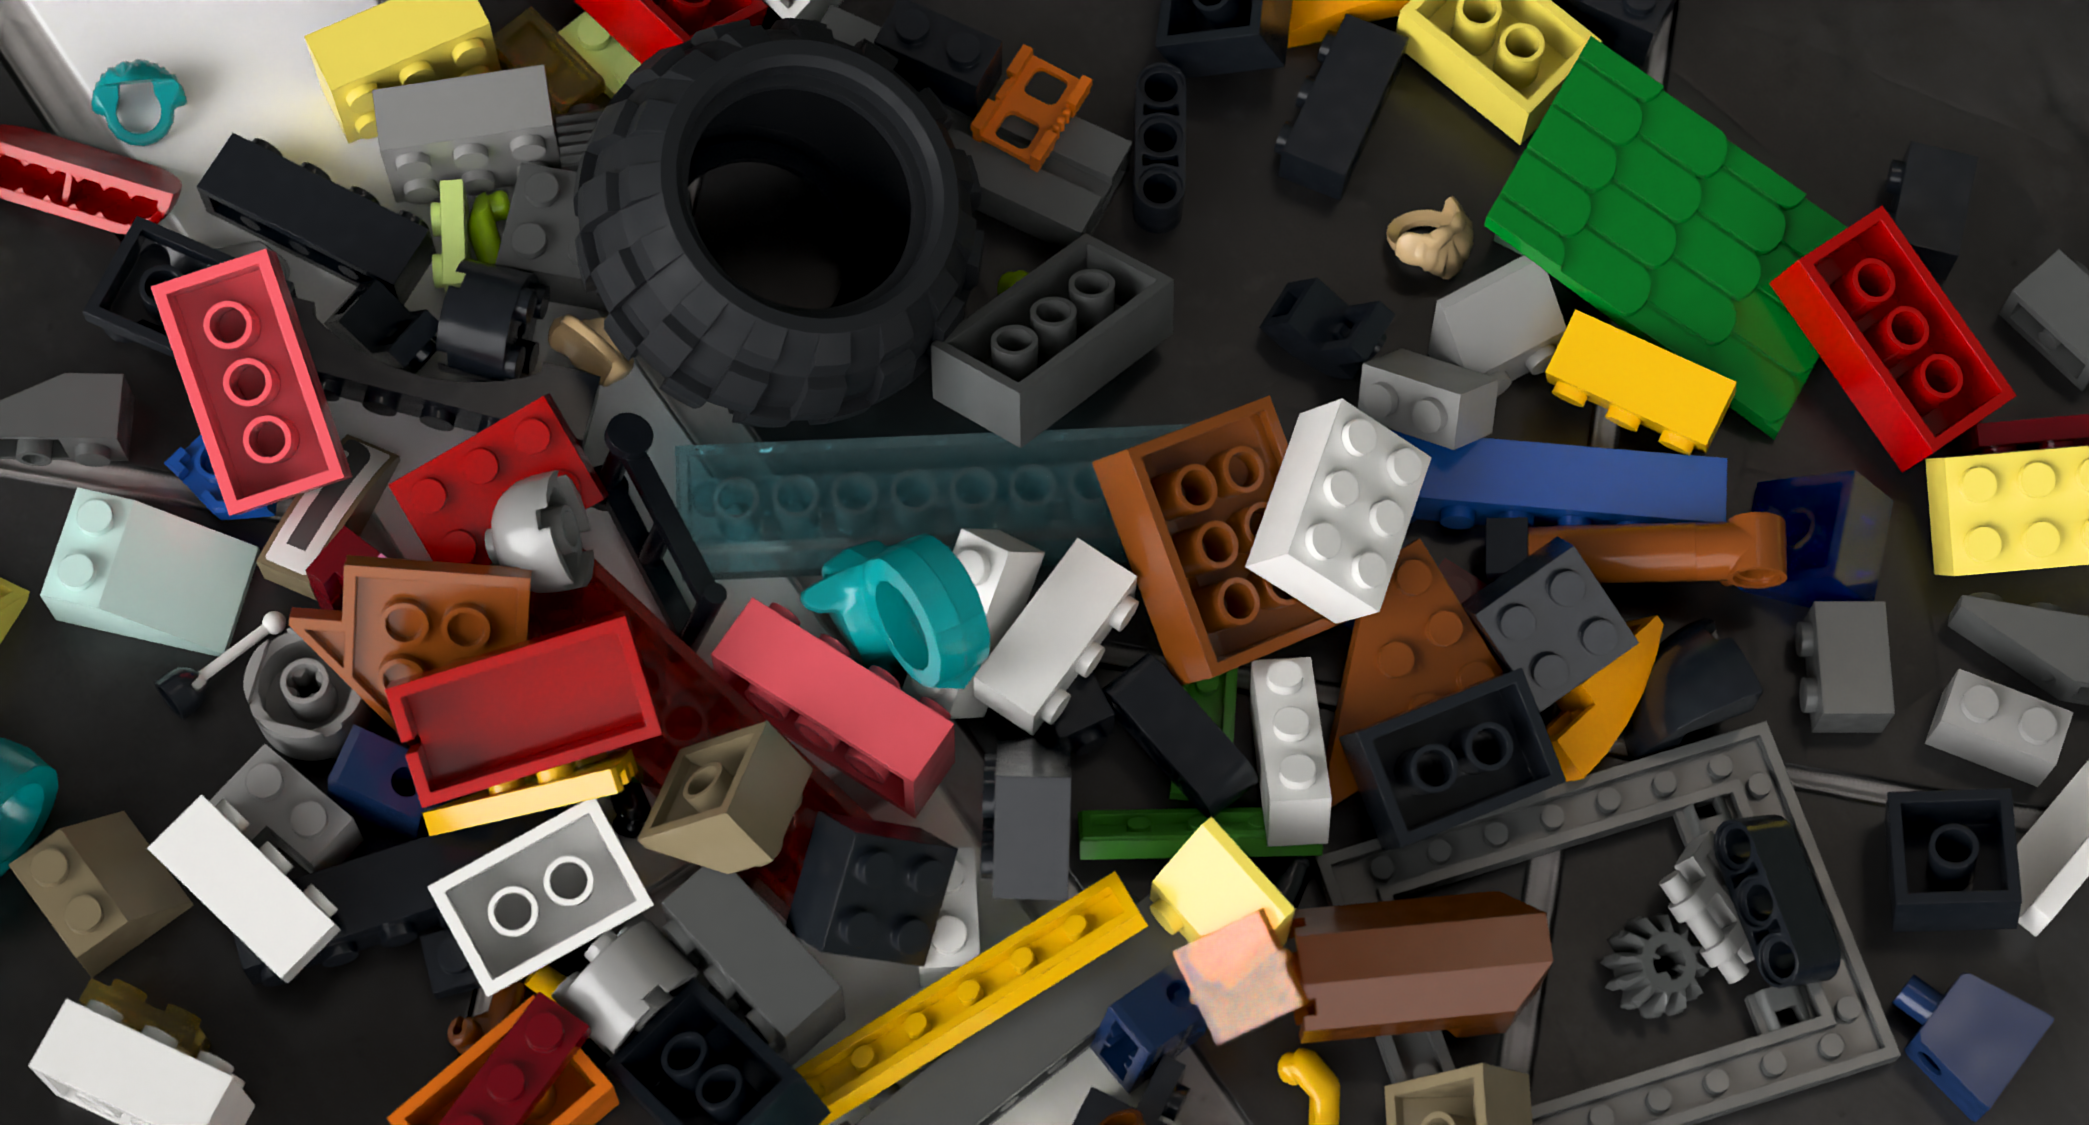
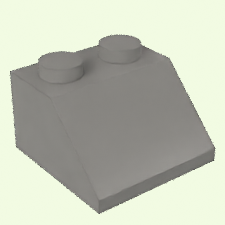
M1523 255L1437 300L1428 355L1431 358L1498 378L1497 396L1505 392L1512 381L1528 372H1531L1532 375L1545 372L1567 328L1548 272Z

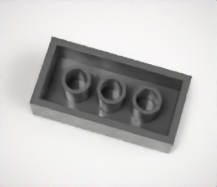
M1085 233L959 323L944 342L936 340L931 343L933 399L1022 448L1173 334L1174 279Z

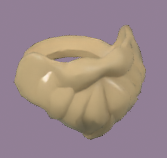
M1453 196L1446 199L1442 212L1415 210L1404 213L1395 218L1387 228V241L1391 248L1395 250L1396 256L1403 263L1420 266L1425 272L1428 271L1447 280L1455 276L1462 269L1463 263L1469 258L1470 250L1474 244L1472 222L1466 216L1460 203ZM1418 226L1437 228L1427 234L1406 232Z
M566 314L554 319L549 328L548 343L552 349L568 357L574 367L589 374L601 376L600 385L603 387H608L629 375L634 366V358L628 361L604 330V320L606 317L580 320L573 315Z

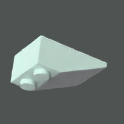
M77 487L40 596L57 621L219 657L230 647L257 564L256 560L261 551L258 546L139 501Z

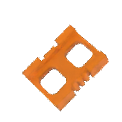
M1023 44L1006 70L1008 79L1005 80L995 95V102L989 98L986 100L980 112H978L971 123L972 139L980 143L984 141L1030 165V169L1038 173L1055 147V142L1060 138V132L1065 130V124L1070 122V117L1073 118L1081 104L1090 93L1093 79L1082 75L1079 79L1034 56L1033 48ZM1045 72L1067 85L1057 103L1048 105L1025 92L1026 86L1035 73ZM1016 115L1039 129L1027 148H1017L997 137L996 132L1006 117Z

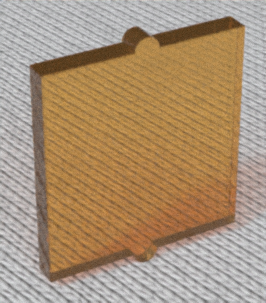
M1264 908L1172 952L1191 991L1189 1001L1193 1005H1198L1216 1045L1309 1003L1289 962L1292 958V953L1288 949H1283Z

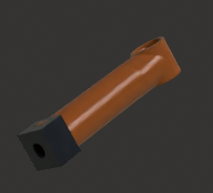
M1768 512L1742 513L1724 522L1529 526L1528 517L1486 518V577L1488 584L1557 536L1575 546L1599 583L1719 581L1724 586L1735 585L1742 588L1761 589L1778 586L1787 579L1786 521L1783 517Z

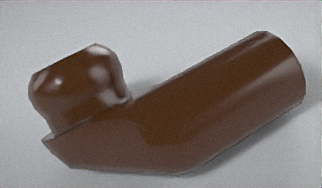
M517 981L492 996L488 1011L474 1017L464 1018L458 1016L455 1018L447 1030L449 1043L456 1047L460 1054L466 1052L522 1005L527 986Z

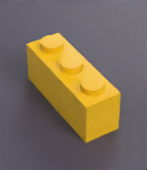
M1576 309L1545 371L1547 382L1555 385L1552 393L1558 398L1578 407H1584L1588 400L1607 409L1605 418L1635 432L1639 425H1643L1661 434L1658 440L1659 443L1673 451L1689 456L1693 449L1704 454L1707 453L1736 393L1737 386L1736 381Z

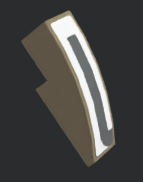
M349 434L341 440V444L353 477L297 495L256 560L264 579L316 601L314 589H312L305 570L344 526L360 537L401 461L399 455Z

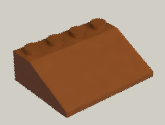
M1270 395L1092 462L1132 572L1137 576L1138 588L1169 671L1180 685L1216 677L1341 624H1335L1245 567L1288 448L1287 440Z

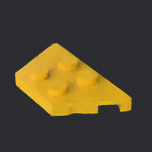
M631 748L609 754L603 752L490 787L428 810L422 814L429 836H434L616 794L624 790L623 785L632 780L631 777L637 774L638 768Z

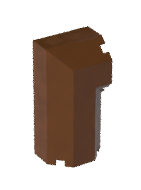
M1501 891L1297 909L1294 912L1287 938H1296L1297 952L1287 954V970L1294 1021L1296 1026L1301 1025L1298 1034L1301 1044L1448 1030L1456 1037L1506 1033L1518 1015L1537 994L1554 961L1546 912Z

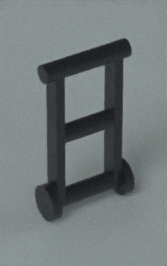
M621 413L610 420L605 430L604 439L609 452L603 465L593 467L609 495L591 507L609 512L676 640V652L684 658H690L697 653L727 598V591L723 585L716 583L647 454L654 438L652 427L643 417L637 414ZM626 471L654 522L650 532H648L628 494L629 483L624 475ZM667 549L696 601L692 612L663 560Z

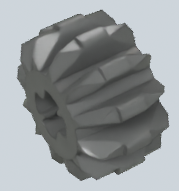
M1662 913L1650 915L1648 918L1637 916L1627 920L1623 924V930L1613 933L1607 939L1614 953L1605 956L1600 963L1614 972L1615 978L1610 979L1605 988L1611 991L1619 989L1623 991L1620 1008L1627 1010L1639 1008L1641 1017L1647 1019L1662 1016V1014L1672 1016L1683 1012L1687 1008L1686 1001L1697 999L1700 994L1704 993L1695 978L1705 976L1710 969L1697 962L1695 954L1699 953L1702 945L1698 941L1691 943L1687 941L1689 932L1687 924L1679 922L1671 924L1669 915Z

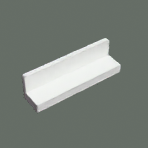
M2089 760L2017 844L2022 895L2018 923L2035 937L2051 922L2089 876Z

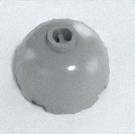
M557 470L532 475L515 482L508 488L495 506L492 514L491 528L485 532V546L492 563L500 564V566L532 570L531 591L535 593L566 592L587 587L593 575L594 550L582 552L580 533L591 530L582 498L573 481L567 475L557 477L559 472Z

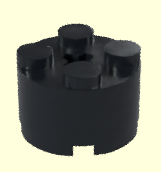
M469 258L463 259L456 269V272L466 274L461 287H448L440 314L436 350L447 353V360L437 362L439 370L485 382L516 379L521 374L532 375L539 356V343L532 341L537 319L542 320L546 315L550 301V287L539 284L537 275Z

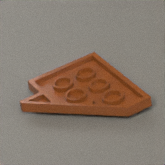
M1420 538L1401 548L1380 612L1356 618L1354 622L1326 753L1332 797L1331 807L1359 790L1340 743V736L1503 673Z
M347 555L344 563L342 611L292 607L289 616V626L398 734L384 690L390 682L528 640L532 570L506 566ZM417 733L413 740L406 741L410 747L422 743L419 733Z

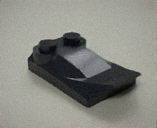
M136 216L84 308V317L86 321L102 327L106 335L115 341L123 343L137 342L175 358L150 286L235 259V257L140 216ZM286 280L291 296L297 298L294 283Z

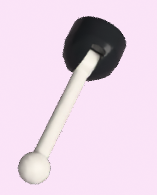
M278 611L268 612L263 617L262 625L200 671L190 667H178L168 671L154 682L157 691L180 719H186L198 710L205 701L207 680L268 634L281 633L286 627L285 616Z

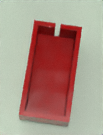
M627 610L390 682L384 689L401 743L413 740L417 733H419L422 742L411 746L405 754L422 808L659 736L663 732L662 720Z

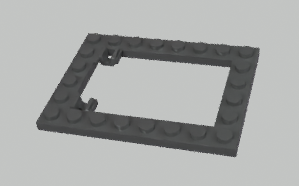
M1767 721L1591 773L1584 779L1562 783L1403 848L1382 851L1379 840L1376 838L1315 857V869L1328 906L1398 900L1673 816L1685 849L1692 839L1709 830L1715 835L1717 828L1724 821L1771 814L1782 816L1790 823L1795 832L1839 944L1841 960L1837 974L1831 980L1780 989L1771 986L1746 996L1744 1001L1758 1036L1531 1106L1533 1125H1694L1895 1062L1901 1056ZM1712 805L1716 816L1699 820L1696 809ZM1792 1008L1797 1023L1781 1028L1776 1012ZM1441 1030L1375 1037L1391 1084L1455 1069Z

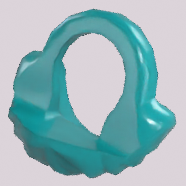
M136 59L131 63L129 61L120 62L115 67H109L106 73L101 74L100 80L96 82L95 89L93 90L91 105L92 111L95 114L105 116L109 129L119 140L129 145L148 146L159 142L168 134L174 123L176 108L184 106L187 103V98L175 74L169 73L165 67H159L157 63ZM152 82L155 96L161 107V118L157 126L150 132L143 134L131 133L120 124L117 116L120 86Z

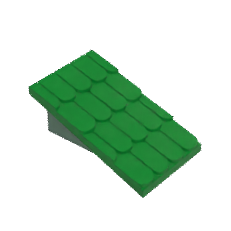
M1590 36L1579 58L1554 98L1553 103L1528 143L1527 148L1502 188L1501 193L1487 214L1484 226L1495 233L1494 242L1522 256L1525 255L1631 335L1736 381V393L1729 407L1775 440L1820 355L1769 283L1797 260L1848 227L1806 199L1807 194L1727 140L1722 130L1663 91L1664 85Z

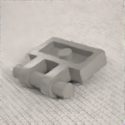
M1709 830L1690 841L1674 865L1676 871L1665 876L1659 882V885L1671 901L1668 908L1679 923L1686 922L1701 943L1702 947L1699 952L1709 967H1718L1727 982L1733 984L1748 974L1749 969L1745 964L1755 958L1716 860L1713 848L1714 834Z

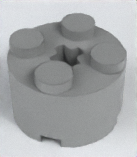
M291 627L287 628V633L276 637L272 641L267 639L257 647L247 664L243 683L249 709L264 737L281 753L304 761L337 759L353 724L368 730L375 711ZM315 688H320L317 693H314Z
M638 914L617 935L612 930H608L601 935L584 955L591 963L581 974L576 971L567 977L555 989L551 997L561 1007L589 1025L592 1031L589 1037L603 1052H606L612 1058L693 978L699 981L697 975L701 973L650 920H647L642 914Z

